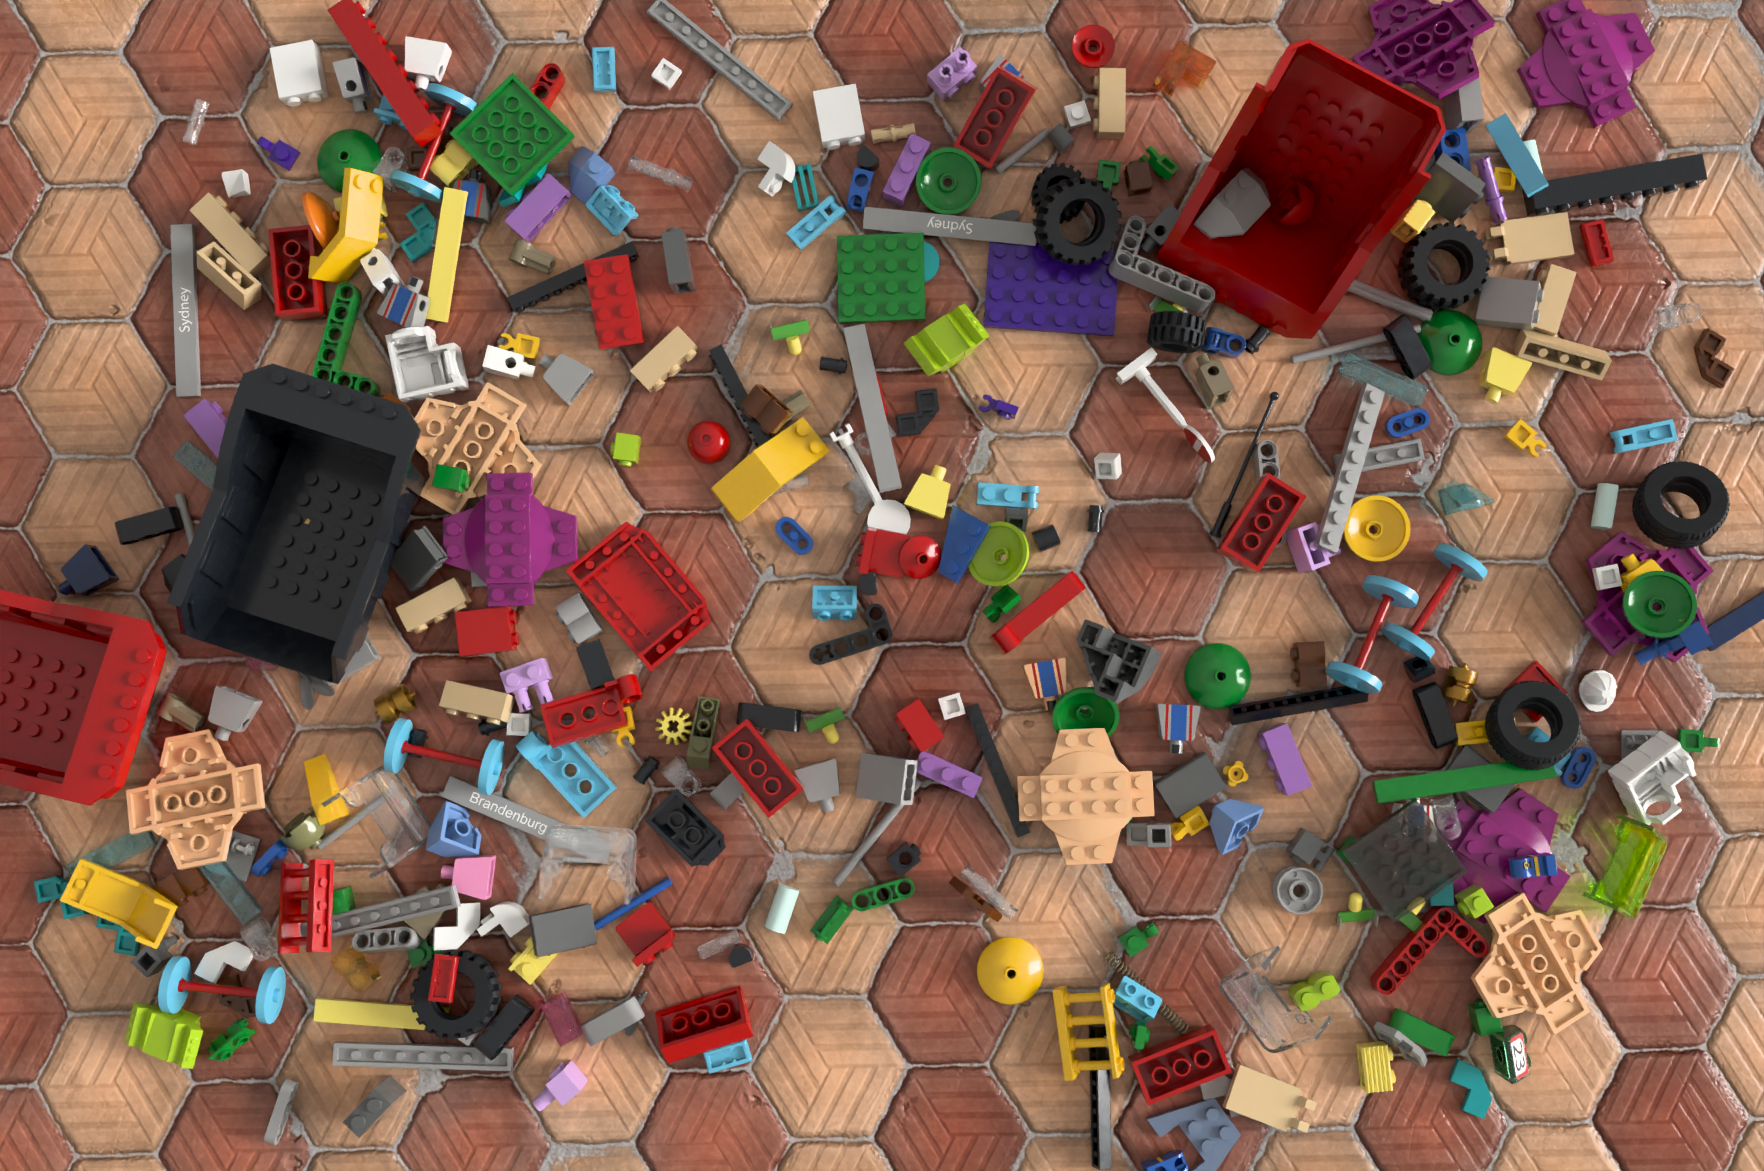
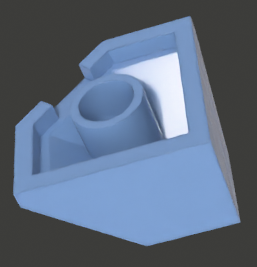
M581 146L568 161L570 192L584 204L587 203L599 186L607 185L615 175L611 165L584 146Z
M1229 799L1222 803H1217L1213 807L1209 823L1220 854L1224 855L1238 848L1243 842L1240 838L1245 836L1248 830L1252 832L1255 829L1264 810L1262 806Z
M448 801L443 803L429 829L425 850L443 857L479 855L481 833L478 828H473L468 819L470 815L466 808Z

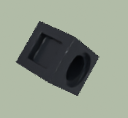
M906 841L887 856L886 860L901 877L921 861L919 855L922 853L914 843L910 845ZM901 853H910L912 856L909 863H902L899 860Z

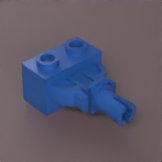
M1695 617L1690 626L1680 634L1659 640L1653 638V644L1634 653L1640 665L1658 656L1666 658L1668 657L1667 653L1684 646L1693 655L1713 645L1699 620Z

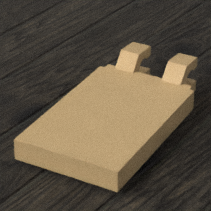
M1567 212L1504 220L1500 223V226L1489 228L1484 232L1485 240L1503 238L1504 248L1493 249L1492 252H1489V261L1506 259L1507 265L1574 255Z
M1237 1064L1222 1107L1285 1132L1287 1130L1290 1131L1291 1127L1307 1133L1310 1124L1295 1118L1299 1105L1314 1111L1317 1102L1303 1097V1092L1300 1091L1301 1088Z

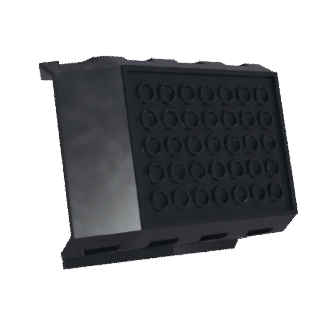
M270 364L243 374L226 422L216 466L213 491L167 601L168 604L176 606L181 634L330 683L339 684L345 674V668L355 652H359L363 646L369 630L368 623L377 600L381 599L389 578V568L397 548H400L409 526L407 521L416 498L420 496L426 481L411 463L421 429L405 405L276 364ZM309 518V524L304 523Z

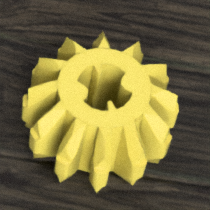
M669 708L670 716L666 711H662L661 714L665 719H656V722L661 723L662 726L656 727L655 730H663V733L659 735L660 739L668 736L666 744H670L673 738L675 745H678L680 742L679 737L685 742L688 739L684 733L691 734L692 730L687 729V726L693 725V721H685L690 717V714L687 713L682 717L683 709L681 708L677 710L676 715L674 708ZM672 720L673 723H679V725L677 726V732L676 730H670V727L672 726L670 722Z

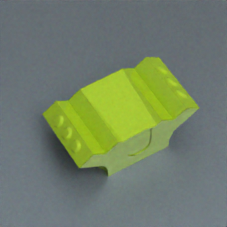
M962 304L922 329L918 334L910 337L904 342V345L927 376H930L939 371L943 373L972 354L976 347L990 337V335L967 305Z
M133 1002L124 1041L128 1046L139 1047L142 1052L163 1061L178 1063L181 1068L193 1069L203 1030L200 1028L201 1016L182 1008L175 1014L164 1013L160 1010L159 1004L152 1005Z

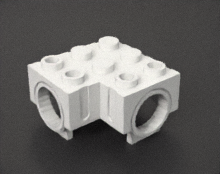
M429 326L403 328L392 334L385 335L397 396L402 402L410 403L414 400L426 399L427 397L433 398L437 395L451 394L459 390H469L461 347L456 343L438 346L436 344L435 331Z
M1659 731L1654 737H1651L1638 747L1637 750L1621 760L1619 764L1614 765L1608 770L1628 815L1645 827L1651 823H1661L1664 825L1679 814L1682 809L1676 804L1681 799L1675 785L1688 775L1692 777L1697 775L1692 758L1681 747L1680 742L1662 731ZM1665 801L1671 804L1669 810L1664 814L1649 815L1646 813V809L1655 802Z

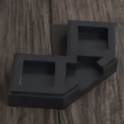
M937 388L915 391L917 412L896 415L898 438L920 435L939 412Z

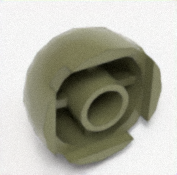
M313 807L308 808L311 811L305 815L304 812H301L283 828L285 831L283 835L278 834V838L290 849L305 850L308 847L314 849L322 842L320 837L325 831V824H319Z

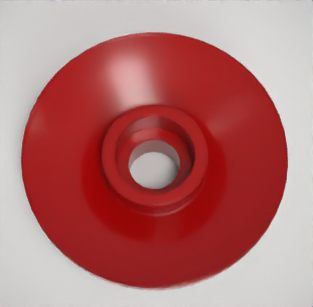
M1088 25L1081 28L1075 34L1072 41V53L1075 59L1081 65L1089 68L1104 66L1111 60L1115 51V41L1112 34L1106 28L1099 25ZM1089 47H1095L1096 51H1089Z
M914 536L902 545L898 557L899 565L902 571L911 578L923 579L929 577L939 567L941 560L940 548L933 539L927 536ZM925 555L924 562H919V558Z

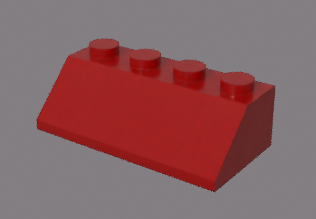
M741 986L655 1012L659 1046L667 1063L754 1037L750 1015Z

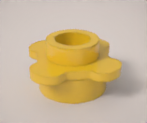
M1235 761L1233 765L1223 767V773L1228 778V785L1236 786L1237 783L1248 780V774L1243 768L1241 761Z

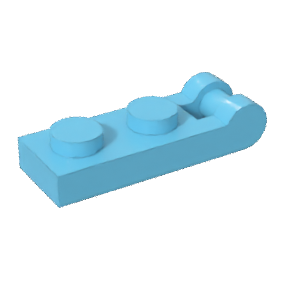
M833 195L827 197L786 232V235L800 251L846 214L847 211L842 206H838L837 200ZM830 208L833 213L829 216L825 212L826 209Z
M1673 419L1610 432V437L1614 439L1615 443L1613 448L1614 454L1678 440ZM1624 436H1628L1630 444H1624Z
M978 482L976 505L1038 509L1036 496L1039 494V487ZM1021 493L1028 494L1027 501H1021Z

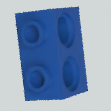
M1465 128L1446 130L1434 151L1435 161L1444 152L1470 172L1471 165ZM1444 140L1449 141L1451 147L1446 146Z

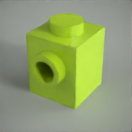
M616 433V440L611 444L610 454L613 455L615 461H618V465L631 467L632 463L638 464L642 439L640 436Z
M1473 884L1454 895L1458 902L1457 906L1464 916L1467 915L1476 919L1494 908L1483 888Z

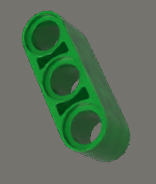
M901 876L860 888L853 893L852 905L857 911H867L907 899L914 893V882L908 876ZM901 882H908L911 888L908 892L903 893L899 891L898 885ZM879 889H887L890 893L886 899L879 898L877 896ZM858 895H865L868 898V902L865 905L857 904L855 899Z
M1395 1008L1387 1025L1398 1030L1411 1041L1447 1057L1456 1037L1398 1008Z

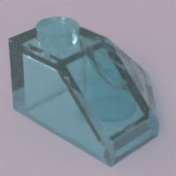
M1457 481L1444 484L1445 488L1437 490L1444 516L1494 503L1493 498L1468 483L1458 485Z

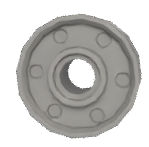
M1297 865L1287 866L1281 869L1274 877L1272 895L1276 903L1284 910L1297 915L1307 914L1315 910L1320 904L1323 896V887L1319 877L1311 870ZM1300 884L1301 892L1298 895H1294V887Z

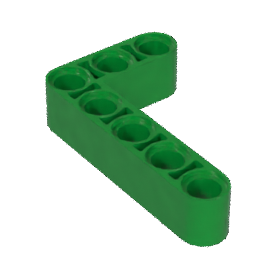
M342 282L337 286L312 376L322 379V376L328 373L329 378L327 381L342 386L343 381L349 378L350 384L347 387L364 392L365 385L371 384V389L367 394L378 397L380 387L375 381L364 376L342 371L362 300V293L357 287L349 282ZM352 290V296L350 298H346L345 295L347 291ZM346 310V317L340 319V313ZM340 331V338L334 340V334ZM331 352H334V359L328 361V355Z

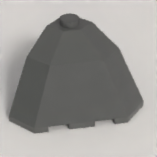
M1086 619L1076 639L1079 648L1083 652L1088 673L1092 677L1096 695L1115 703L1123 701L1142 689L1153 675L1161 653L1151 646L1115 634L1105 626Z

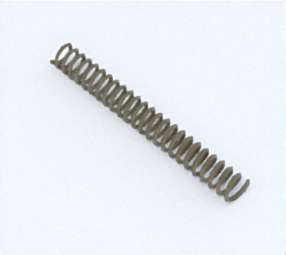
M1110 952L1103 958V960H1106L1112 954L1111 958L1107 961L1109 963L1115 958L1110 967L1118 960L1119 962L1113 967V970L1121 963L1122 965L1117 969L1116 973L1125 967L1119 976H1122L1128 970L1124 976L1132 973L1129 977L1130 979L1135 976L1133 981L1138 979V984L1142 982L1141 986H1144L1146 989L1148 988L1153 993V990L1146 983H1143V980H1140V977H1137L1134 971L1127 968V964L1124 965V961H1121V958L1114 955V952ZM1162 999L1159 1008L1162 1004L1164 1006L1158 1013H1161L1167 1007V1010L1161 1016L1166 1015L1165 1020H1167L1174 1013L1168 1020V1023L1177 1016L1171 1023V1026L1176 1024L1174 1029H1177L1184 1022L1178 1029V1032L1184 1035L1189 1028V1024L1182 1021V1018H1179V1015L1172 1008H1169V1005H1166V1002H1163Z

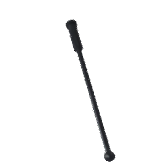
M1277 392L1270 394L1271 400L1229 498L1224 502L1215 525L1209 533L1213 537L1220 538L1221 536L1220 533L1232 507V499L1274 401L1279 398Z

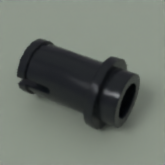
M1258 326L1249 339H1245V350L1250 354L1258 352L1259 346L1270 335V332L1265 327Z
M821 356L819 370L838 372V375L846 374L847 360H844V358L839 360Z
M1090 505L1089 509H1087V512H1089L1087 531L1094 532V523H1096L1095 532H1102V513H1105V510H1103V506Z
M482 719V722L478 723L482 736H489L494 731L507 728V723L500 722V725H495Z
M414 729L413 733L410 734L412 736L411 744L424 747L425 740L429 737L427 731ZM408 753V756L422 758L421 755Z
M650 755L648 758H644L645 762L633 775V778L643 785L654 770L659 769L658 765L660 762Z

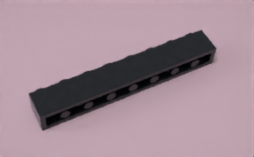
M1696 154L1548 180L1549 186L1530 197H1527L1524 190L1522 191L1527 215L1536 214V216L1547 215L1553 210H1557V213L1571 210V207L1576 206L1579 209L1591 207L1593 203L1600 202V205H1607L1613 203L1616 199H1621L1622 202L1629 201L1639 195L1647 198L1664 191V194H1670L1684 187L1685 190H1692L1698 188L1699 184L1707 179L1703 155Z

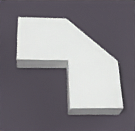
M480 902L460 903L461 906L456 908V926L433 927L434 951L458 949L480 926Z
M231 942L205 953L194 974L216 984L226 964L245 972L256 951L239 942Z

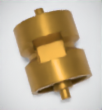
M1463 663L1462 667L1449 666L1446 677L1449 682L1444 684L1442 690L1443 697L1451 699L1453 701L1452 706L1455 707L1460 702L1471 703L1473 696L1471 687L1476 685L1479 675L1469 670L1466 663Z
M400 684L390 691V695H380L374 699V705L377 710L375 715H380L389 724L400 718L401 712L407 714L417 708L413 697L416 695L415 691L410 692L404 684Z

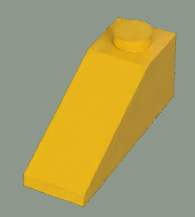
M326 753L305 761L304 766L311 803L319 824H327L349 815Z

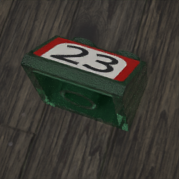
M1516 1025L1502 1026L1503 1032L1489 1035L1494 1069L1497 1075L1511 1084H1515L1530 1075L1529 1067H1531V1060L1528 1053H1526L1525 1047L1527 1036L1523 1029Z

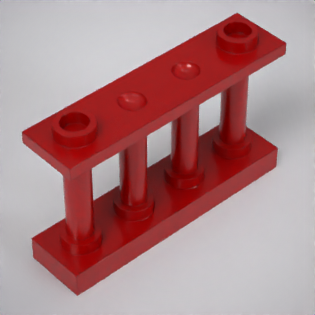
M313 859L309 861V868H303V863H281L277 954L299 953L300 946H306V952H331L334 860ZM302 877H309L308 891H302ZM301 900H308V913L301 914ZM301 923H307V936L300 937Z

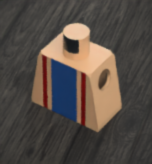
M1059 658L1022 665L1033 698H1044L1045 709L1052 710L1057 702V695L1066 693V659Z

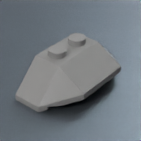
M1250 168L1242 169L1213 199L1193 225L1210 239L1244 235L1271 205L1265 181Z

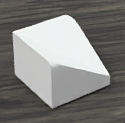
M243 169L222 172V179L229 198L251 195L249 176Z
M1099 453L1094 458L1096 479L1117 480L1122 474L1120 453Z

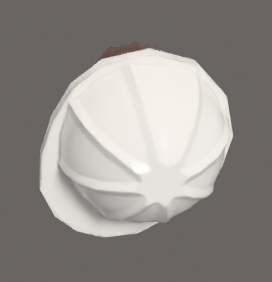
M1595 669L1585 671L1578 678V691L1583 704L1589 710L1595 712L1607 709L1613 703L1616 696L1617 685L1613 675L1604 670Z

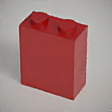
M503 606L455 613L459 657L517 650L519 635L518 632H515L514 624L517 623L516 611L512 610V607Z

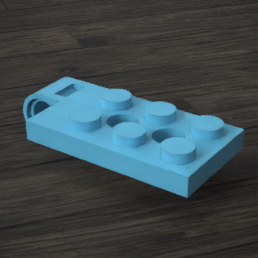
M532 730L516 745L518 751L537 770L539 769L583 818L590 814L618 788L576 741L552 748L536 731ZM568 764H573L577 769L573 777L568 776L565 772ZM583 780L589 781L592 785L591 791L588 793H584L580 789V784Z

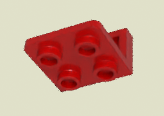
M868 527L867 532H862L860 545H864L862 554L858 553L855 566L859 567L858 573L867 575L868 572H875L898 578L902 577L904 572L899 565V551L902 545L910 539V536Z
M647 902L616 926V931L635 956L632 961L636 967L642 963L644 966L648 965L655 959V953L659 950L664 953L674 945L671 941L674 940L676 934L652 902Z

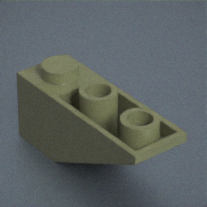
M698 697L686 755L688 767L710 769L720 699Z

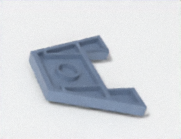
M1215 1098L1201 1099L1146 1117L1160 1138L1177 1125L1180 1126L1203 1158L1202 1161L1188 1171H1216L1241 1135Z

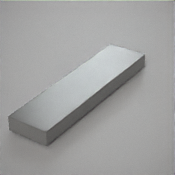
M1421 438L1368 448L1361 472L1425 460ZM1341 454L1333 455L1336 470Z

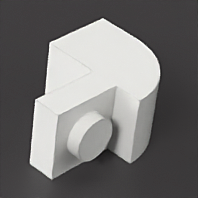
M769 141L759 155L758 160L770 169L758 187L773 197L781 189L784 179L792 183L795 176V164L789 154Z
M501 902L490 908L494 917L492 914H489L480 921L482 926L476 930L483 936L501 924L511 938L530 924L529 915L522 906L515 902Z

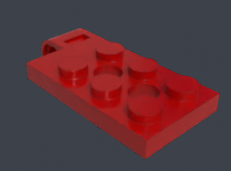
M625 675L604 683L603 687L540 705L551 747L555 748L628 726L622 706L636 702L643 697L637 675ZM587 709L596 711L595 716L591 719L584 718V712ZM567 715L574 717L570 725L562 724L563 717Z

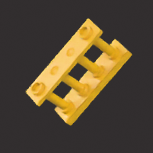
M1110 983L1102 985L1100 987L1101 992L1071 994L1067 990V985L1057 986L1052 990L1065 1081H1073L1081 1071L1111 1069L1113 1079H1117L1122 1074V1071H1124V1059L1120 1057L1113 1008L1115 993L1111 989ZM1102 1001L1104 1015L1074 1016L1070 1012L1071 1003ZM1105 1024L1107 1037L1077 1039L1073 1034L1075 1025ZM1108 1047L1110 1060L1080 1061L1077 1059L1076 1051L1078 1048Z

